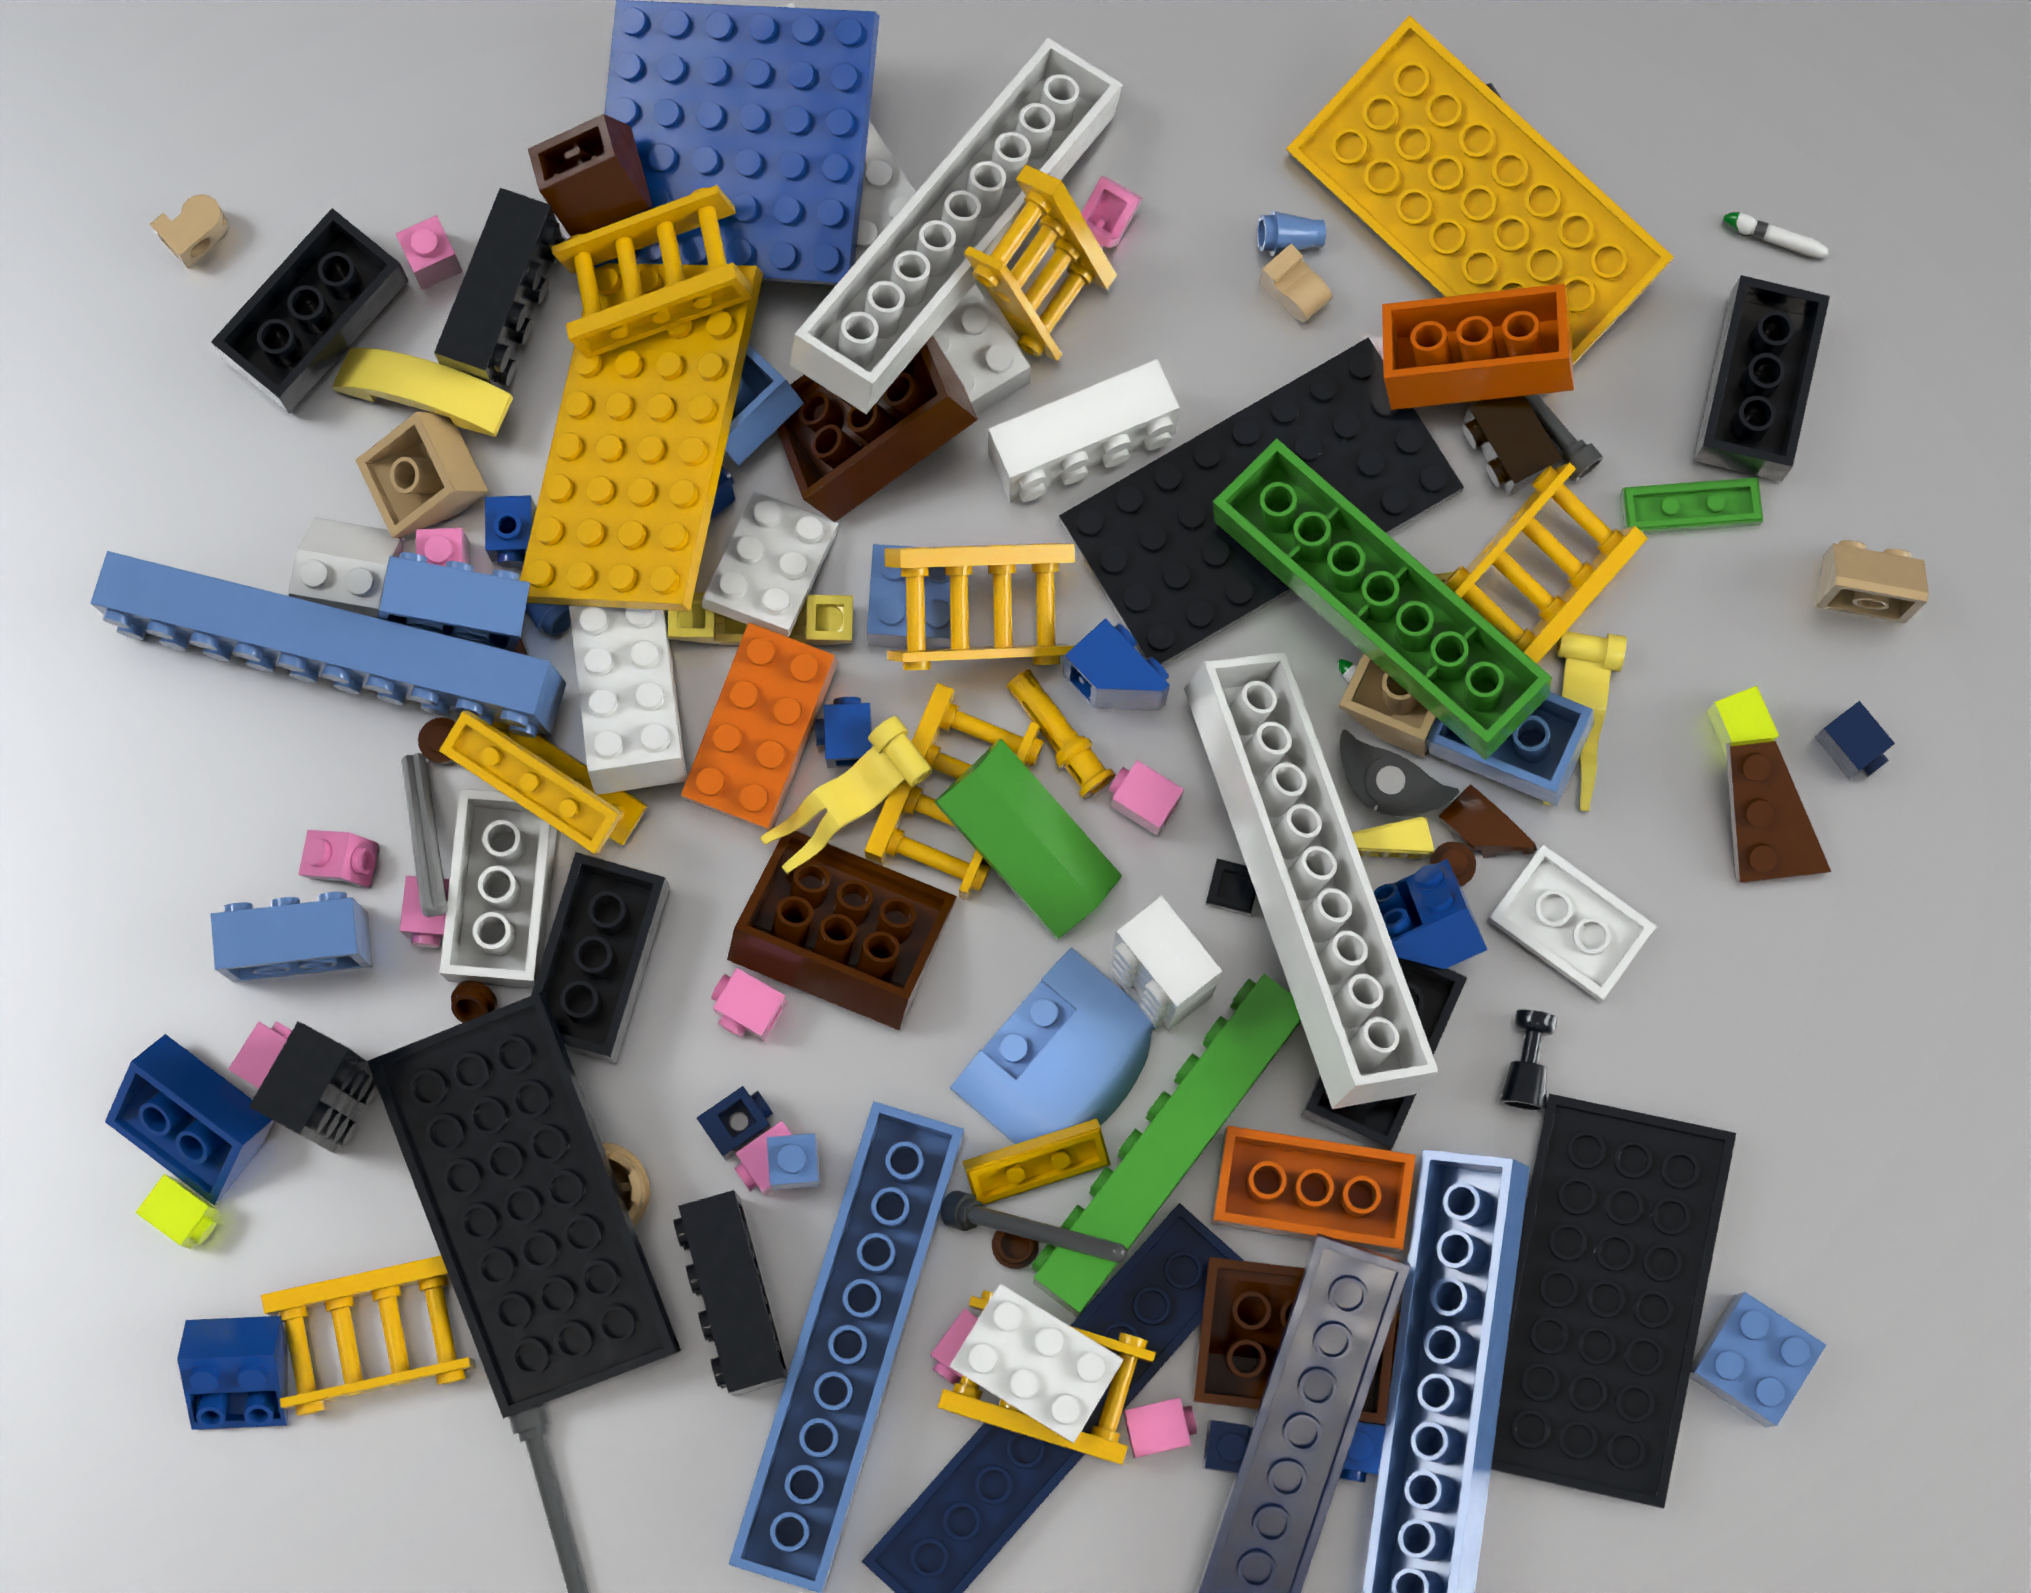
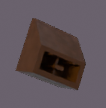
M602 114L528 148L539 192L546 202L552 205L555 215L570 237L589 233L653 209L632 128L626 123Z

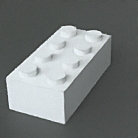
M1158 359L988 428V455L1009 502L1021 498L1022 502H1028L1045 494L1047 491L1046 487L1060 481L1064 485L1075 483L1085 478L1089 474L1087 470L1101 464H1104L1107 468L1113 467L1126 461L1130 457V452L1145 446L1147 450H1154L1169 443L1172 440L1171 435L1176 434L1180 407Z
M569 606L587 769L595 794L599 795L686 782L687 772L665 610Z
M460 788L440 974L447 981L451 982L472 980L489 985L533 988L544 955L557 829L502 792Z
M1162 895L1116 930L1111 954V964L1113 967L1110 968V971L1126 991L1131 987L1135 989L1141 997L1142 1003L1139 1005L1141 1011L1155 1027L1162 1023L1169 1032L1212 998L1222 969Z

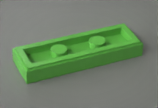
M1758 477L1623 487L1620 491L1624 529L1636 526L1643 534L1758 526L1763 522Z

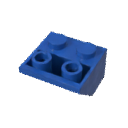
M1106 618L1065 654L1063 676L1097 709L1159 711L1166 705L1170 686L1166 681L1169 675L1163 666L1151 656L1146 660L1134 648L1137 641L1132 634L1119 623L1114 627Z
M1448 859L1436 864L1426 865L1416 873L1395 883L1384 884L1373 892L1398 958L1446 969L1488 950L1468 900Z
M281 1316L186 1320L177 1361L191 1429L287 1426L288 1409H283L280 1405V1398L288 1397V1351Z

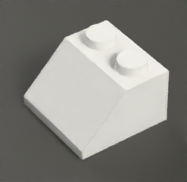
M315 517L296 552L288 589L289 596L377 618L389 556L399 557V553L403 549L405 536L392 538L389 530Z

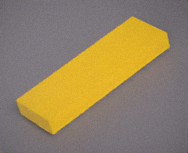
M1097 1118L962 1161L971 1192L976 1196L977 1201H980L983 1205L1111 1164Z

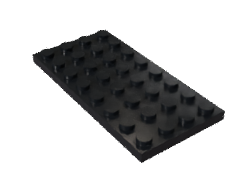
M1369 337L1059 515V522L1072 543L1075 544V548L1123 626L1137 641L1136 647L1146 660L1151 656L1164 666L1292 591L1214 522L1213 501L1276 438L1388 535L1463 491L1464 486L1415 409L1391 410L1384 381L1383 359Z
M544 992L534 994L367 1061L503 1419L673 1355L681 1350Z
M1549 1094L1522 1225L1491 1470L1664 1509L1736 1138L1735 1132Z

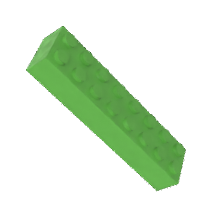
M1277 438L1213 501L1214 522L1485 761L1549 697L1552 677Z
M1263 974L1257 983L1250 978L1246 981L1230 1005V1008L1235 1011L1229 1020L1222 1016L1217 1019L1202 1042V1045L1207 1048L1200 1058L1193 1053L1189 1056L1175 1075L1174 1082L1179 1085L1172 1095L1165 1091L1161 1093L1147 1112L1148 1115L1145 1119L1151 1122L1143 1134L1136 1128L1133 1130L1117 1154L1122 1159L1121 1163L1115 1171H1112L1107 1166L1090 1187L1089 1194L1094 1197L1086 1209L1077 1204L1061 1225V1228L1121 1243L1126 1247L1127 1252L1301 1023L1290 992L1266 974ZM1047 1244L1032 1264L1031 1269L1036 1272L1033 1284L1078 1318L1119 1263Z

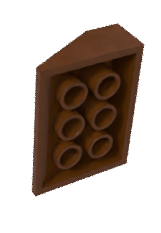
M932 335L867 414L806 375H802L790 385L804 404L777 429L803 500L830 520L836 522L972 425L978 418L965 387Z
M795 831L780 838L734 927L727 960L900 1030L917 994L957 896L828 843L817 855L787 874L782 866L811 837Z
M1209 1257L1191 1399L1194 1402L1258 1409L1305 1268ZM1397 1308L1359 1421L1386 1424Z

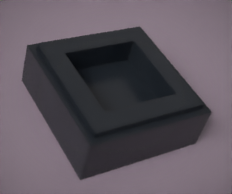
M1217 858L1205 905L1250 916L1256 892L1247 866Z

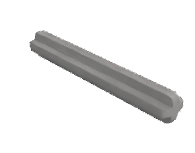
M421 753L404 756L401 760L420 906L422 914L431 918L435 915H444L448 908L426 757Z

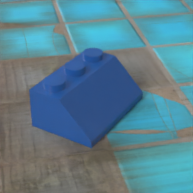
M164 1034L131 1061L105 1123L210 1203L216 1205L260 1150L274 1121L250 1108L249 1105L252 1102L250 1097L168 1035Z

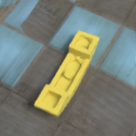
M350 348L332 385L333 390L367 401L375 402L376 398L380 397L450 417L455 426L496 437L513 400L510 393L456 369L419 357L373 348Z
M694 592L690 612L668 610L669 639L739 646L747 624L702 608V599L705 592ZM807 595V599L789 638L810 646L852 643L853 596Z

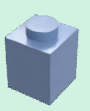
M815 1133L767 1137L769 1179L773 1190L820 1186L818 1145Z

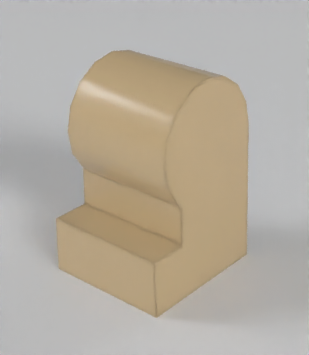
M201 194L189 198L183 204L181 214L171 221L162 213L150 223V226L170 251L189 268L222 239L227 231L228 224L227 218L217 201L210 196Z
M1291 243L1262 268L1259 284L1292 316L1305 323L1332 299V293L1326 283L1315 272L1310 270L1311 268L1303 261V255Z

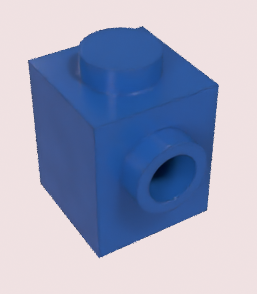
M531 495L485 497V550L491 562L498 561V565L502 567L513 568L523 566L536 512V506Z
M839 697L833 700V704L823 705L824 718L815 719L816 746H825L827 768L852 767L873 747L868 740V736L872 732L870 703H861V698Z
M1358 1422L1339 1479L1365 1483L1366 1474H1379L1385 1426Z

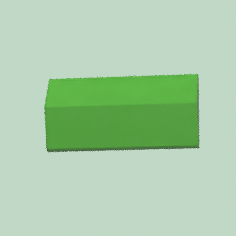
M998 739L934 801L938 808L1055 939L1062 937L1095 910L1122 876L1002 739Z

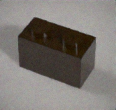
M1525 396L1481 400L1468 407L1463 419L1465 424L1462 425L1465 437L1474 449L1478 447L1481 449L1488 461L1485 464V468L1491 481L1496 487L1503 486L1508 496L1532 484L1547 467L1552 466L1554 469L1558 467L1562 458Z

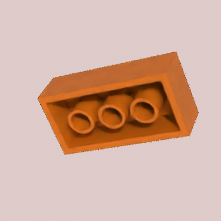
M1565 284L1382 304L1384 381L1391 410L1574 390L1571 320Z
M748 622L681 796L687 801L766 831L773 829L838 665L836 656Z
M1227 1125L1223 1136L1211 1224L1315 1240L1316 1234L1319 1233L1362 1248L1398 1253L1403 1250L1416 1155Z

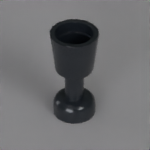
M1536 1010L1516 1011L1515 1027L1524 1033L1520 1061H1512L1510 1063L1500 1098L1501 1104L1523 1110H1546L1547 1068L1539 1064L1543 1036H1549L1554 1033L1557 1026V1016Z

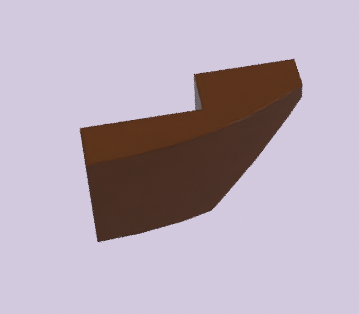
M1471 784L1438 816L1441 824L1474 851L1481 850L1483 858L1496 857V853L1522 851L1523 855L1533 854L1537 850L1536 844L1506 814Z

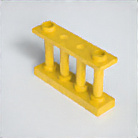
M1025 165L1016 178L1026 196L1024 198L1026 205L990 256L971 246L967 247L964 255L974 269L972 275L986 287L1018 336L1017 344L1019 347L1034 357L1038 358L1043 354L1058 361L1062 353L1050 335L1055 325L1083 285L1088 286L1092 282L1108 289L1117 274L1064 183L1053 176ZM1040 219V230L1012 270L1009 271L1006 266L1037 220ZM1054 242V254L1026 294H1024L1021 289ZM1068 265V277L1039 317L1035 311Z
M718 185L697 189L691 195L589 233L571 236L567 241L551 246L552 254L571 274H577L584 315L580 319L566 323L568 339L587 359L754 298L749 280L733 262L729 264L726 262L718 220L736 214L735 206ZM701 227L709 269L705 273L685 280L676 235ZM659 242L667 285L664 288L643 295L635 251ZM618 257L625 300L623 303L602 310L594 266Z
M1571 463L1555 469L1549 466L1542 471L1532 483V486L1536 489L1534 493L1466 569L1462 565L1459 566L1444 581L1446 586L1460 598H1463L1536 664L1539 663L1648 539L1636 526L1620 531L1616 528L1611 530L1563 484L1576 470ZM1550 498L1599 543L1597 549L1600 551V554L1591 564L1587 561L1582 564L1534 518ZM1521 531L1569 576L1567 581L1571 586L1561 598L1558 595L1552 597L1504 551ZM1491 564L1540 610L1538 615L1542 619L1532 631L1528 628L1522 630L1474 584Z
M1039 543L885 548V567L901 568V577H906L907 650L887 651V660L903 662V670H930L931 661L1033 657V664L1035 665L1061 664L1060 656L1067 654L1075 645L1056 644L1054 572H1059V563L1075 562V544ZM1016 564H1031V572H1036L1037 644L1013 645L1011 573H1016ZM988 565V574H993L994 646L969 647L968 575L973 574L972 566ZM929 567H945V575H949L951 648L926 649L924 576H929Z
M940 683L936 684L911 741L932 769L958 779L972 766L941 753V747L935 745L941 730L950 731L951 728L990 744H994L998 739H1002L1014 754H1017L1016 756L1025 766L1026 764L1031 766L1036 764L1044 744L1043 740L1038 739L1039 724L1031 721L1025 736H1019L958 711L959 706L953 704L955 700L954 689ZM905 780L888 795L864 850L866 859L883 865L888 854L893 857L897 853L963 880L959 888V897L968 901L972 890L981 892L989 874L990 866L984 864L985 859L977 850L971 862L968 863L904 836L905 831L899 829L906 812L913 815L916 811L955 827L934 803L936 799L922 794L923 789L917 787V785L911 787Z
M469 710L462 711L439 749L441 753L593 854L600 852L608 837L620 845H625L648 807L646 804L626 791L596 795L588 774L587 765L537 733L536 738L520 736L509 731L510 725L495 721L490 725Z
M442 1256L262 1294L261 1300L264 1314L281 1316V1321L285 1323L297 1395L280 1398L281 1408L295 1409L296 1416H303L325 1411L324 1402L435 1377L437 1385L465 1380L464 1371L476 1369V1364L473 1358L457 1359L443 1288L448 1286L447 1278H449ZM418 1284L419 1291H425L438 1364L410 1370L397 1297L401 1296L400 1288ZM372 1295L373 1302H378L391 1374L363 1380L350 1308L355 1306L354 1298ZM325 1305L326 1312H331L344 1385L316 1390L303 1318L308 1317V1308Z
M983 1290L981 1298L971 1295L968 1307L983 1312L993 1292ZM1072 1327L1106 1349L1119 1353V1357L1124 1359L1111 1380L1098 1427L1093 1426L1090 1434L1080 1432L1074 1443L1000 1399L999 1405L981 1401L982 1391L978 1390L979 1385L963 1375L960 1384H954L953 1391L942 1390L937 1408L1123 1465L1128 1446L1118 1443L1120 1433H1117L1116 1430L1137 1360L1152 1363L1156 1352L1146 1350L1148 1341L1136 1336L1120 1333L1117 1341Z

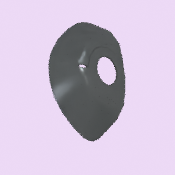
M1346 729L1342 730L1340 735V753L1346 778L1355 795L1374 811L1394 817L1416 816L1438 809L1451 802L1459 794L1458 788L1442 785L1408 759L1386 749L1361 742ZM1386 766L1398 767L1405 775L1404 788L1396 794L1384 793L1377 786V773Z

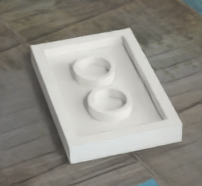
M754 491L703 596L702 608L744 624L749 622L789 637L837 534L839 522H833L828 518Z
M1544 844L1541 845L1487 919L1599 1002L1606 998L1657 927V925Z
M1000 1283L949 1367L1074 1443L1124 1359Z

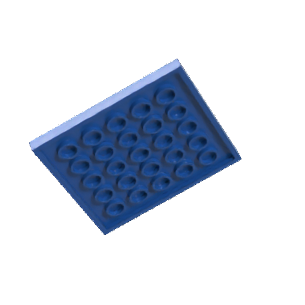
M616 0L604 114L631 126L653 208L691 195L697 189L718 185L735 206L736 214L718 220L727 264L733 262L735 265L757 266L763 273L762 281L837 285L855 264L880 16L875 11ZM701 227L676 235L682 265H708ZM659 242L635 251L637 264H663ZM618 257L606 261L604 263L595 265L594 267H599L607 263H618Z

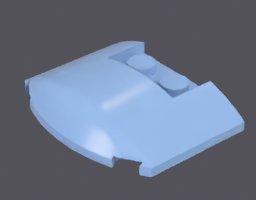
M1071 947L1044 975L1041 982L984 1048L976 1054L950 1089L1014 1144L1096 1118L1101 1126L1117 1110L1135 1085L1149 1055L1152 1029L1155 1031V1026L1141 1011L1136 1001Z

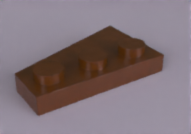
M1772 738L1726 743L1736 879L1741 883L1831 872L1777 742Z

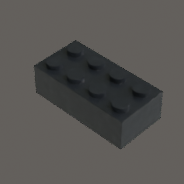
M503 188L499 189L434 351L439 364L474 376L500 389L502 385L509 386L516 370V360H513L518 345H525L531 333L533 321L529 317L535 303L540 305L543 302L548 289L549 280L545 278L550 264H557L559 261L552 254L551 246L565 242V239L561 237L559 223H557L552 205Z
M331 208L215 336L211 343L226 363L290 414L409 280L401 264Z
M1743 275L1739 277L1730 293L1693 461L1783 481L1794 464L1830 296Z
M575 852L531 994L532 996L540 992L545 993L566 1050L617 1063L670 889V885L665 877Z
M1398 958L1429 1046L1434 1055L1468 977L1448 968L1441 969ZM1319 1073L1301 1116L1371 1148L1391 1151L1416 1094L1332 1109Z
M298 1021L249 1107L334 1153L338 1145L345 1147L357 1127V1122L353 1121L356 1113L362 1104L366 1106L370 1104L378 1088L368 1062L348 1047Z
M732 1190L679 1205L681 1218L674 1219L673 1223L680 1247H683L685 1251L690 1249L694 1263L686 1266V1272L692 1293H696V1296L702 1295L706 1310L698 1312L705 1340H708L709 1343L714 1341L718 1357L710 1359L717 1386L721 1387V1389L727 1388L729 1394L738 1396L786 1382L788 1372L741 1198Z

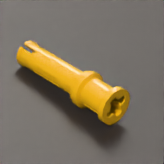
M1030 669L1025 670L1024 673L1021 672L1006 685L1008 691L1019 702L1032 722L1040 725L1039 731L1056 752V764L1060 769L1066 768L1081 788L1079 795L1082 799H1087L1098 793L1115 778V772L1112 769H1106L1092 751L1093 743L1091 740L1077 734L1049 695L1040 686Z

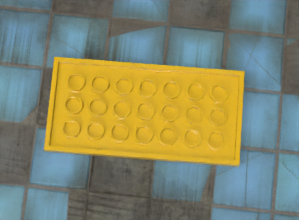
M1410 15L1286 148L1290 155L1444 297L1565 284L1571 320L1573 366L1674 260L1672 254Z
M607 263L594 267L602 310L623 303L625 294L619 263ZM637 264L643 295L664 288L667 285L663 264ZM682 265L685 280L705 273L709 269L708 265ZM736 265L751 283L753 299L588 359L574 346L520 581L530 582L527 603L690 612L763 273L757 266Z

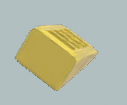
M1423 816L1352 832L1360 856L1425 859L1430 858L1434 853L1427 819L1423 818Z

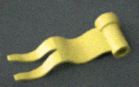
M1566 631L1558 640L1556 655L1560 658H1566L1561 696L1592 708L1594 713V725L1579 756L1581 770L1579 810L1589 812L1597 771L1598 742L1608 702L1611 671H1621L1626 652L1627 637L1607 633L1605 638ZM1543 801V804L1552 805L1550 803Z
M897 716L885 720L870 733L868 740L873 747L848 771L838 778L819 786L804 799L799 808L788 819L760 837L764 845H767L799 830L824 809L828 810L810 840L782 866L787 874L817 855L836 832L849 822L858 819L877 807L902 782L906 780L911 787H914L932 773L933 769L908 739V730Z

